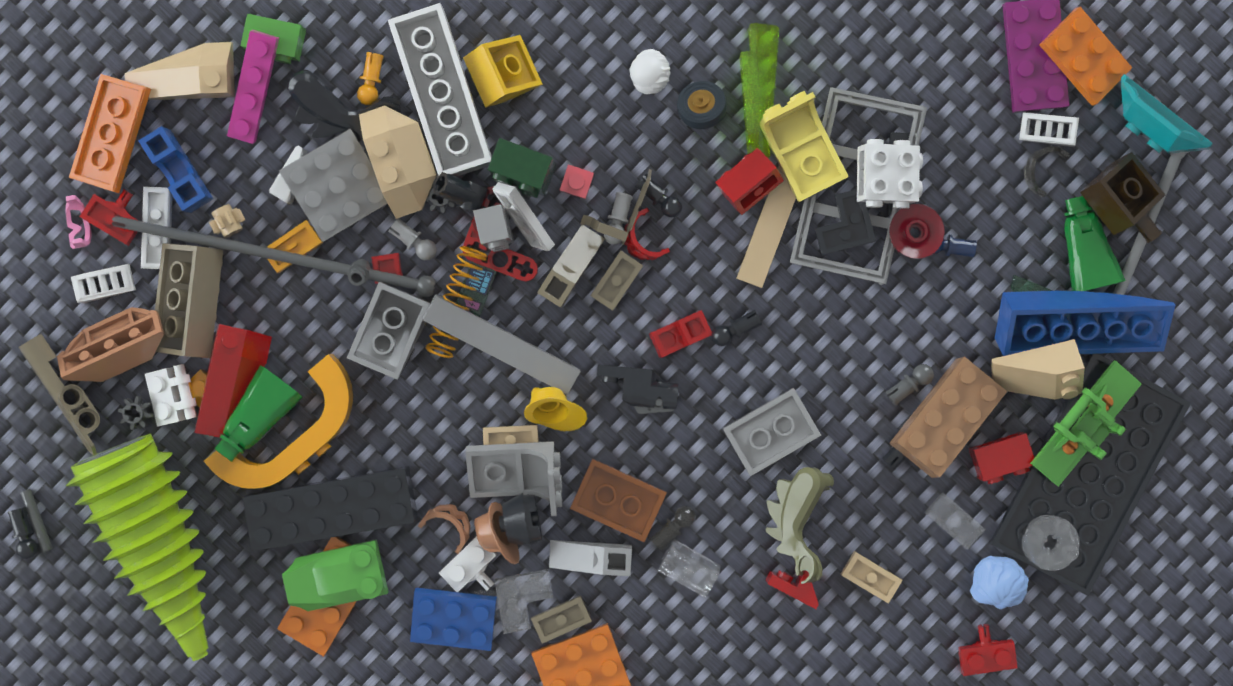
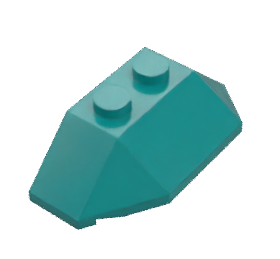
M1124 74L1121 77L1123 117L1128 122L1125 127L1136 136L1143 133L1150 140L1147 144L1159 154L1162 150L1168 154L1209 150L1213 146L1210 140Z

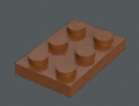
M592 458L570 509L645 542L667 492Z

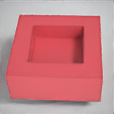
M568 164L560 191L586 199L594 173Z

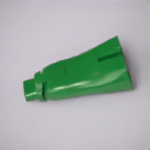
M1083 196L1065 200L1068 212L1064 213L1066 217L1064 231L1067 242L1072 291H1087L1126 281L1109 245L1101 221L1096 213L1092 211L1093 208L1089 207V203Z
M260 365L241 400L226 422L223 431L224 435H220L222 440L215 447V450L232 462L239 453L243 455L244 449L247 450L254 446L303 397Z

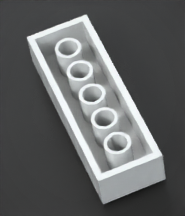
M441 3L389 19L388 23L438 176L445 172L457 177L489 166L492 155Z

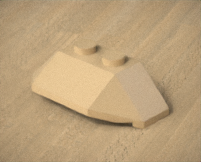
M387 106L359 114L365 147L381 192L395 218L398 219L422 210L437 177V173L419 122Z

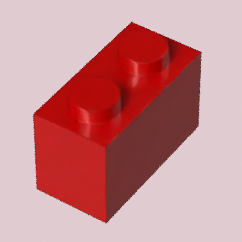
M756 148L753 152L745 155L742 161L731 170L723 173L721 178L715 183L724 197L743 215L784 180L777 167L759 148Z
M1017 432L968 448L978 479L987 481L988 484L1004 480L1003 475L1012 472L1014 476L1030 471L1029 467L1033 466L1030 463L1033 461L1034 455L1027 433Z

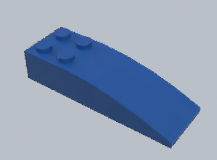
M1087 291L1003 292L995 340L1003 356L1075 339L1080 354L1159 352L1165 350L1176 305L1174 302L1145 297Z

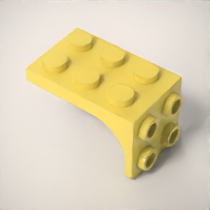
M805 91L791 97L790 101L787 102L788 105L784 107L777 104L767 109L759 123L798 203L849 177L820 121L814 104V99L816 98L814 93L806 95Z

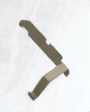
M649 169L646 182L643 184L627 226V232L601 223L588 215H583L580 224L590 226L597 232L622 240L621 243L624 245L629 231L633 228L639 212V206L641 207L649 186L652 170Z

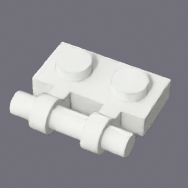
M184 364L145 374L157 427L183 421L185 418L187 420L197 417L194 408L197 406L196 400L192 398L189 387L191 379L190 375L186 374Z

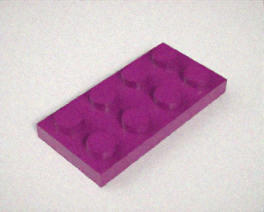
M1026 0L1004 3L1002 6L1012 113L1069 107L1067 77L1039 45L1062 22L1060 0Z

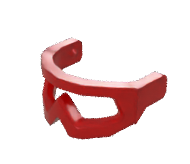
M645 208L638 212L633 228L629 231L624 244L627 245L628 253L640 260L653 261L669 253L670 250L666 248L660 252L648 251L637 241L635 224L640 216H645L649 212L648 208ZM626 224L624 227V231L626 232L628 224Z

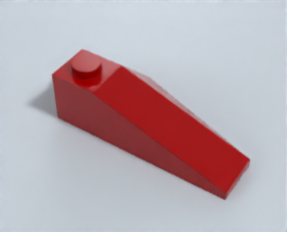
M222 324L217 325L194 433L219 438L221 434L224 435L223 431L226 422L241 400L250 381L260 365L265 367L267 363L272 336Z

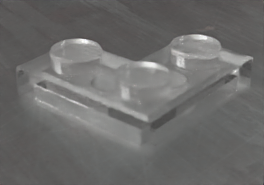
M548 569L494 579L503 634L530 629L527 602L553 598Z

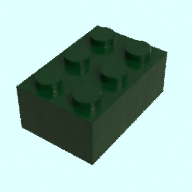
M499 138L487 170L492 174V179L495 182L510 186L516 185L523 194L538 198L539 194L546 195L556 164L553 157Z

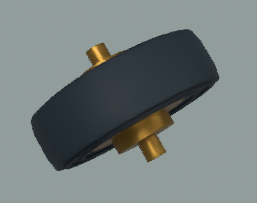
M697 81L689 84L681 91L678 97L677 109L679 116L687 126L694 129L714 127L723 119L726 113L727 103L724 92L718 85L709 81Z

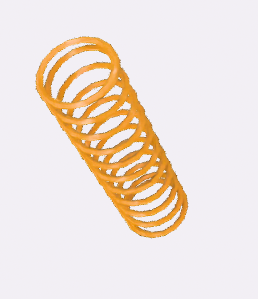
M461 246L459 247L460 250L466 253H460L456 256L464 264L457 263L453 265L454 269L459 273L451 274L450 278L456 283L446 285L447 289L452 293L444 294L443 297L445 300L469 311V308L460 306L445 296L461 297L472 301V298L455 292L449 286L463 287L476 291V288L467 286L452 276H461L479 281V278L459 270L456 266L470 267L480 271L483 268L470 264L459 256H468L484 261L487 260L488 256L476 249ZM433 326L434 330L438 333L429 335L430 339L435 343H428L425 347L426 350L444 358H453V354L449 351L430 345L442 346L453 351L456 349L438 342L432 336H444L456 341L459 339L445 334ZM432 349H436V350L442 351V352H444V353L449 354L450 356L437 353V352L433 351Z

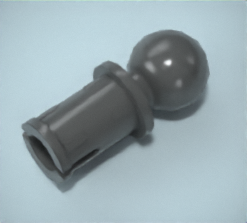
M927 364L916 366L912 377L905 374L903 380L885 392L890 401H893L892 403L897 406L898 403L913 392H919L916 386L930 384L934 378V371Z

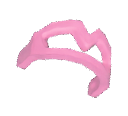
M76 195L67 196L65 210L67 227L73 229L69 234L70 247L72 249L86 247L91 243L92 238L90 223L83 219L85 239H74L80 233L82 227L73 223L71 219V210H79L82 213L85 206Z

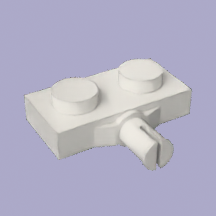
M476 536L439 574L456 592L461 591L469 582L477 580L488 591L495 583L484 571L498 554L484 550Z

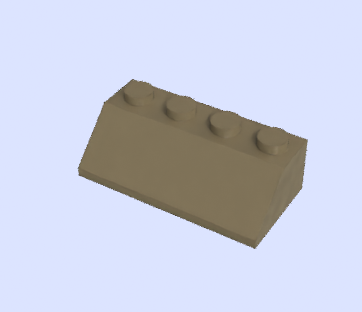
M162 243L155 310L159 313L164 335L156 352L187 357L211 358L217 317V301L220 291L219 284L223 264V250Z

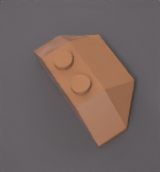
M131 307L83 329L69 343L66 350L61 351L57 356L61 378L70 381L104 382L151 360L164 335L159 313L156 310L149 311Z

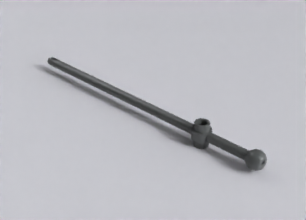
M119 216L112 218L114 221L112 225L118 228L348 275L350 283L356 286L365 283L367 280L415 289L423 297H430L435 291L436 281L431 276H422L416 279L373 270L369 262L364 259H358L349 265Z

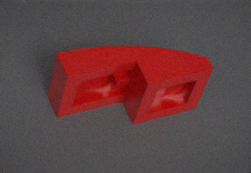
M702 310L649 333V336L659 358H662L711 336L712 331Z

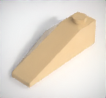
M220 42L198 45L125 73V81L150 88L151 92L148 100L235 97L233 43Z

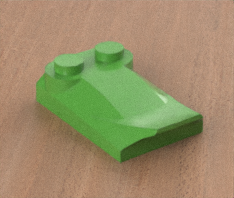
M377 539L296 557L292 565L282 574L288 604L306 611L363 599H373L389 593Z

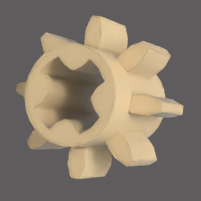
M227 204L211 213L214 220L210 221L209 224L214 234L222 233L224 238H227L243 229L240 223L245 221V218L240 208L232 209L231 205Z

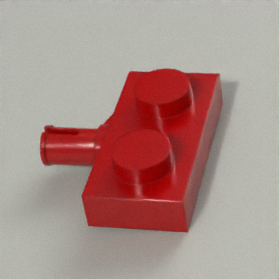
M124 189L115 203L106 201L93 194L79 216L127 246L130 245L137 234V231L118 228L112 225V222H114L112 218L115 216L137 220L125 209L134 195Z
M989 624L978 625L980 641L972 645L958 647L963 676L1018 668L1014 641L1012 639L992 640L990 638Z

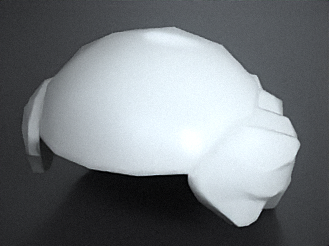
M653 49L642 51L631 64L630 77L635 88L641 93H658L670 81L669 63L659 51Z

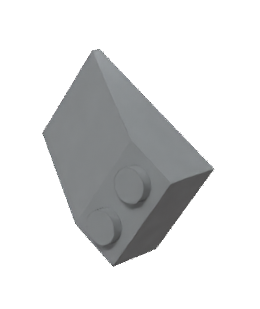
M379 282L347 359L398 380L426 322L422 318L431 303L388 284Z

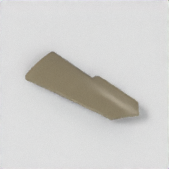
M39 334L18 348L87 450L92 455H96L95 445L87 434L99 426L100 416L79 386L74 384L64 386L49 364V361L57 356L43 335ZM65 391H71L75 395L73 405L64 402L63 394ZM82 413L87 414L91 419L88 428L82 427L79 423V416Z

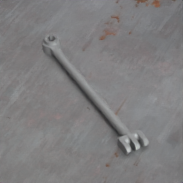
M1188 152L1170 153V159L1158 185L1165 193V196L1148 213V216L1154 223L1181 159ZM1138 232L1122 270L1126 281L1117 283L1113 294L1125 295L1146 245V240L1140 232Z

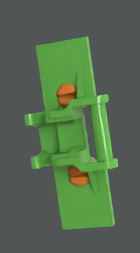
M1114 360L1090 390L1087 388L1082 390L1081 393L1083 395L1060 423L1056 422L1053 426L1056 432L1030 464L1059 487L1087 451L1102 460L1107 453L1099 446L1109 433L1122 436L1126 431L1123 426L1115 422L1114 418L1142 384Z

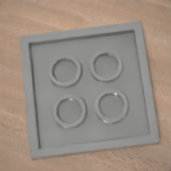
M351 129L279 170V173L322 242L387 204L381 192L372 163Z

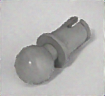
M616 192L612 213L607 218L612 221V224L609 226L624 231L622 224L629 223L627 216L631 200L633 199L631 195ZM604 234L605 240L610 244L616 245L622 242V240Z
M400 218L393 223L388 232L407 245L408 250L412 247L416 248V255L424 261L435 257L437 248L433 241L429 239L421 240L422 233L420 231L417 233Z

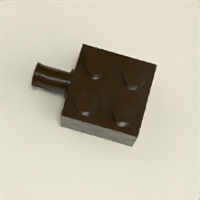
M1133 152L1112 162L1080 191L1113 235L1135 226L1146 242L1149 243L1162 234V231L1148 216V213L1165 196V193Z

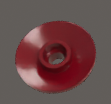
M911 204L909 208H901L893 216L890 223L889 236L893 246L899 253L909 258L921 259L932 255L939 249L944 239L945 230L941 217L934 209L923 204ZM912 228H916L919 231L917 238L911 236L910 230Z

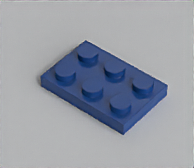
M415 588L410 642L491 651L497 597Z

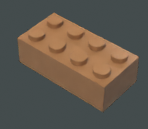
M966 357L955 359L891 440L890 444L931 478H940L1007 391Z

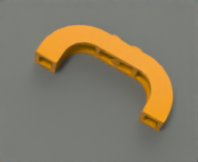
M328 354L308 371L324 394L325 406L319 420L268 463L252 462L241 453L231 462L215 451L204 460L205 464L215 475L237 487L248 489L263 488L288 478L294 472L298 475L311 465L308 462L309 459L315 454L320 457L331 448L329 442L346 425L353 405V390L349 375L334 354Z

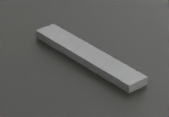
M436 294L422 318L423 321L552 387L559 388L567 395L581 372L575 366Z

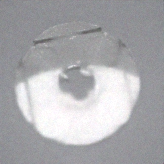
M1042 515L1029 523L1025 535L1023 534L1022 548L1027 559L1037 567L1056 571L1067 567L1078 557L1079 536L1074 526L1066 519L1054 515ZM1049 535H1053V539L1057 538V544H1055V548L1052 550L1049 547H1044V543L1048 541L1047 537Z

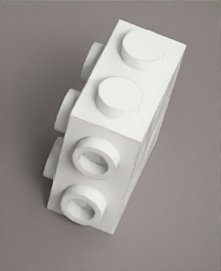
M869 139L867 144L859 146L857 155V202H866V207L870 208L883 207V203H893V208H909V204L919 202V197H921L923 191L922 182L919 181V171L923 165V155L920 153V146L910 145L908 140H896L894 145L884 144L882 139Z

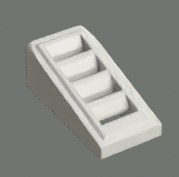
M1023 112L1019 140L1075 147L1079 118ZM1030 120H1036L1034 135H1029ZM1042 121L1047 122L1045 136H1040ZM1053 123H1058L1056 138L1051 137ZM1064 124H1069L1068 139L1062 138Z
M296 146L284 167L306 155L307 150ZM279 173L269 189V193L292 205L295 197Z
M130 264L71 277L77 303H87L136 290ZM121 272L124 287L121 288L116 274ZM106 275H110L112 290H109ZM94 278H98L101 292H97ZM86 280H87V284H88V288H89V292H90L89 295L87 294V290H86V286H85V282H84V281H86Z

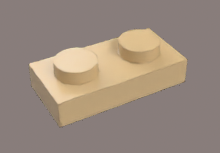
M538 425L483 427L484 445L539 442Z
M856 551L853 552L841 572L843 577L888 604L903 581Z

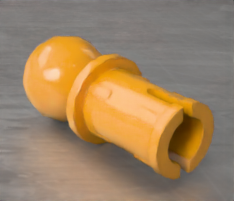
M366 52L363 76L359 78L364 80V84L359 87L357 98L362 104L370 105L378 99L375 83H381L379 76L384 56Z

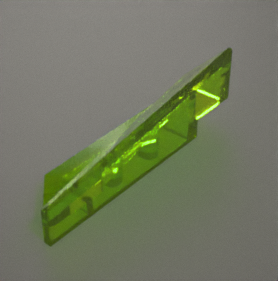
M750 23L748 26L750 51L741 52L739 55L747 154L759 148L769 158L770 146L759 123L765 111L774 106L779 27L776 25Z

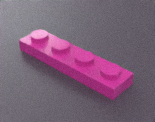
M256 30L250 31L228 128V137L251 144L256 142L279 37Z

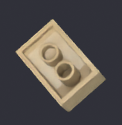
M1075 339L992 359V379L1006 391L1056 400L1060 398H1074L1081 394L1083 390L1085 367Z

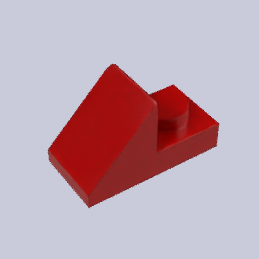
M770 570L766 578L767 584L814 609H817L819 605L812 582L801 584L802 581L808 578V571L804 570L803 575H799L795 583L791 582L793 577L781 570L776 574Z

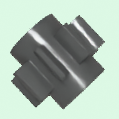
M431 188L426 201L433 203L430 207L432 212L439 207L442 214H446V207L456 208L452 201L445 198L442 204L435 200V197L438 195L433 194L434 188Z
M136 396L134 402L130 398L124 399L126 406L118 409V412L122 413L123 416L120 423H130L131 430L137 429L138 423L143 428L148 427L149 425L146 420L149 417L155 416L153 413H150L149 407L152 403H143L142 396ZM136 409V411L140 412V417L133 414L132 410Z

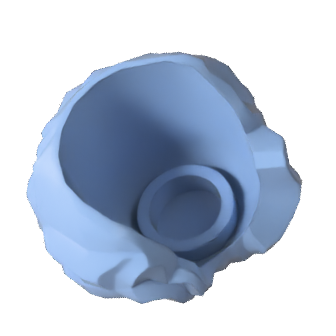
M988 556L976 565L973 585L970 589L976 601L994 605L999 609L1012 607L1023 601L1027 594L1029 580L1022 567L1015 560L1008 557Z

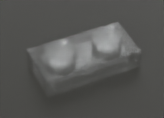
M941 493L925 512L928 517L967 550L985 530L944 493Z

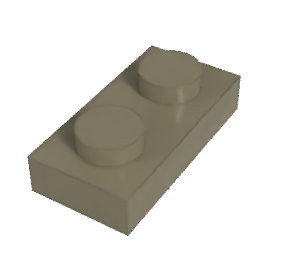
M620 251L590 296L613 311L643 265L623 251Z
M581 595L531 617L542 644L592 622V618Z

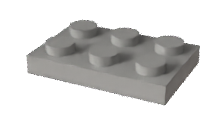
M794 388L722 428L750 476L821 436Z

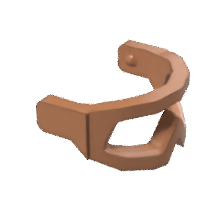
M451 504L439 505L430 509L418 527L422 528L426 525L427 520L435 517L451 521L460 533V545L457 546L455 551L459 554L470 537L468 516L465 512L458 511L456 506ZM458 519H461V520H462V522H463V524H464V528H463V526H462V523H461Z

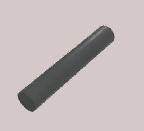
M32 490L20 492L41 551L45 552L53 549Z

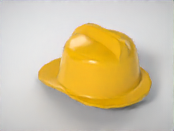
M556 387L533 388L530 404L524 410V416L529 422L541 424L559 431L579 429L587 421L586 411L581 406L568 401L565 394Z

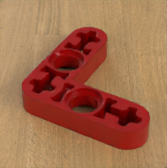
M494 186L487 188L489 191L482 208L483 206L486 208L490 206L491 201L487 197L488 195H494ZM475 217L463 244L465 247H469V245L474 246L476 242L480 243ZM480 243L479 248L488 252V248ZM509 249L498 251L504 252L508 256V263L504 267H497L493 263V256L497 252L490 251L488 263H484L481 259L465 256L471 262L525 282L533 280L538 274V266L533 259ZM513 256L518 257L516 260L518 264L525 265L526 261L530 262V268L533 269V273H527L525 277H522V271L514 267L513 273L508 272L513 263Z

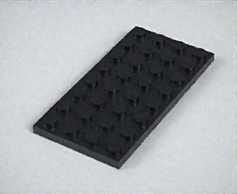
M1090 354L1084 365L1083 389L1087 388L1090 390L1113 361L1100 354ZM1128 369L1126 370L1142 385L1114 418L1115 422L1123 426L1126 431L1122 436L1109 433L1099 446L1107 453L1102 460L1087 451L1059 487L1034 466H1031L1029 468L1030 471L1026 473L989 543L1089 596L1191 405L1187 400ZM1082 393L1074 398L1065 400L1038 453L1056 432L1053 426L1056 422L1060 423L1083 395Z

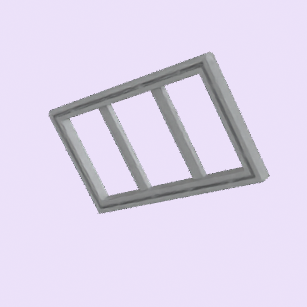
M830 87L822 121L829 139L838 102L914 117L908 141H910V145L919 146L927 107ZM832 144L839 157L857 160L858 149ZM817 193L805 199L790 263L877 282L880 285L887 284L895 249L890 240L889 227L893 216L901 208H893L890 218L869 214L872 226L888 229L879 269L876 271L803 254L813 213L840 219L837 207L815 202Z

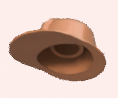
M493 502L489 506V511L477 517L474 521L478 542L488 552H501L509 563L515 565L519 563L520 559L517 544L508 543L506 532H501L499 516H503L502 506L498 502Z

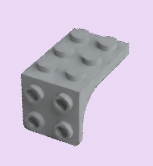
M554 442L466 446L465 453L470 498L517 496L521 493L524 495H535L547 500L550 503L551 516H557V507H562V475H560V452H555Z

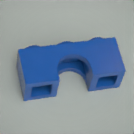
M161 126L139 140L152 164L156 165L167 178L170 184L168 189L182 211L192 213L214 199L171 130Z

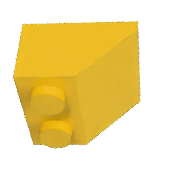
M521 35L481 44L463 57L485 108L506 102L542 85Z

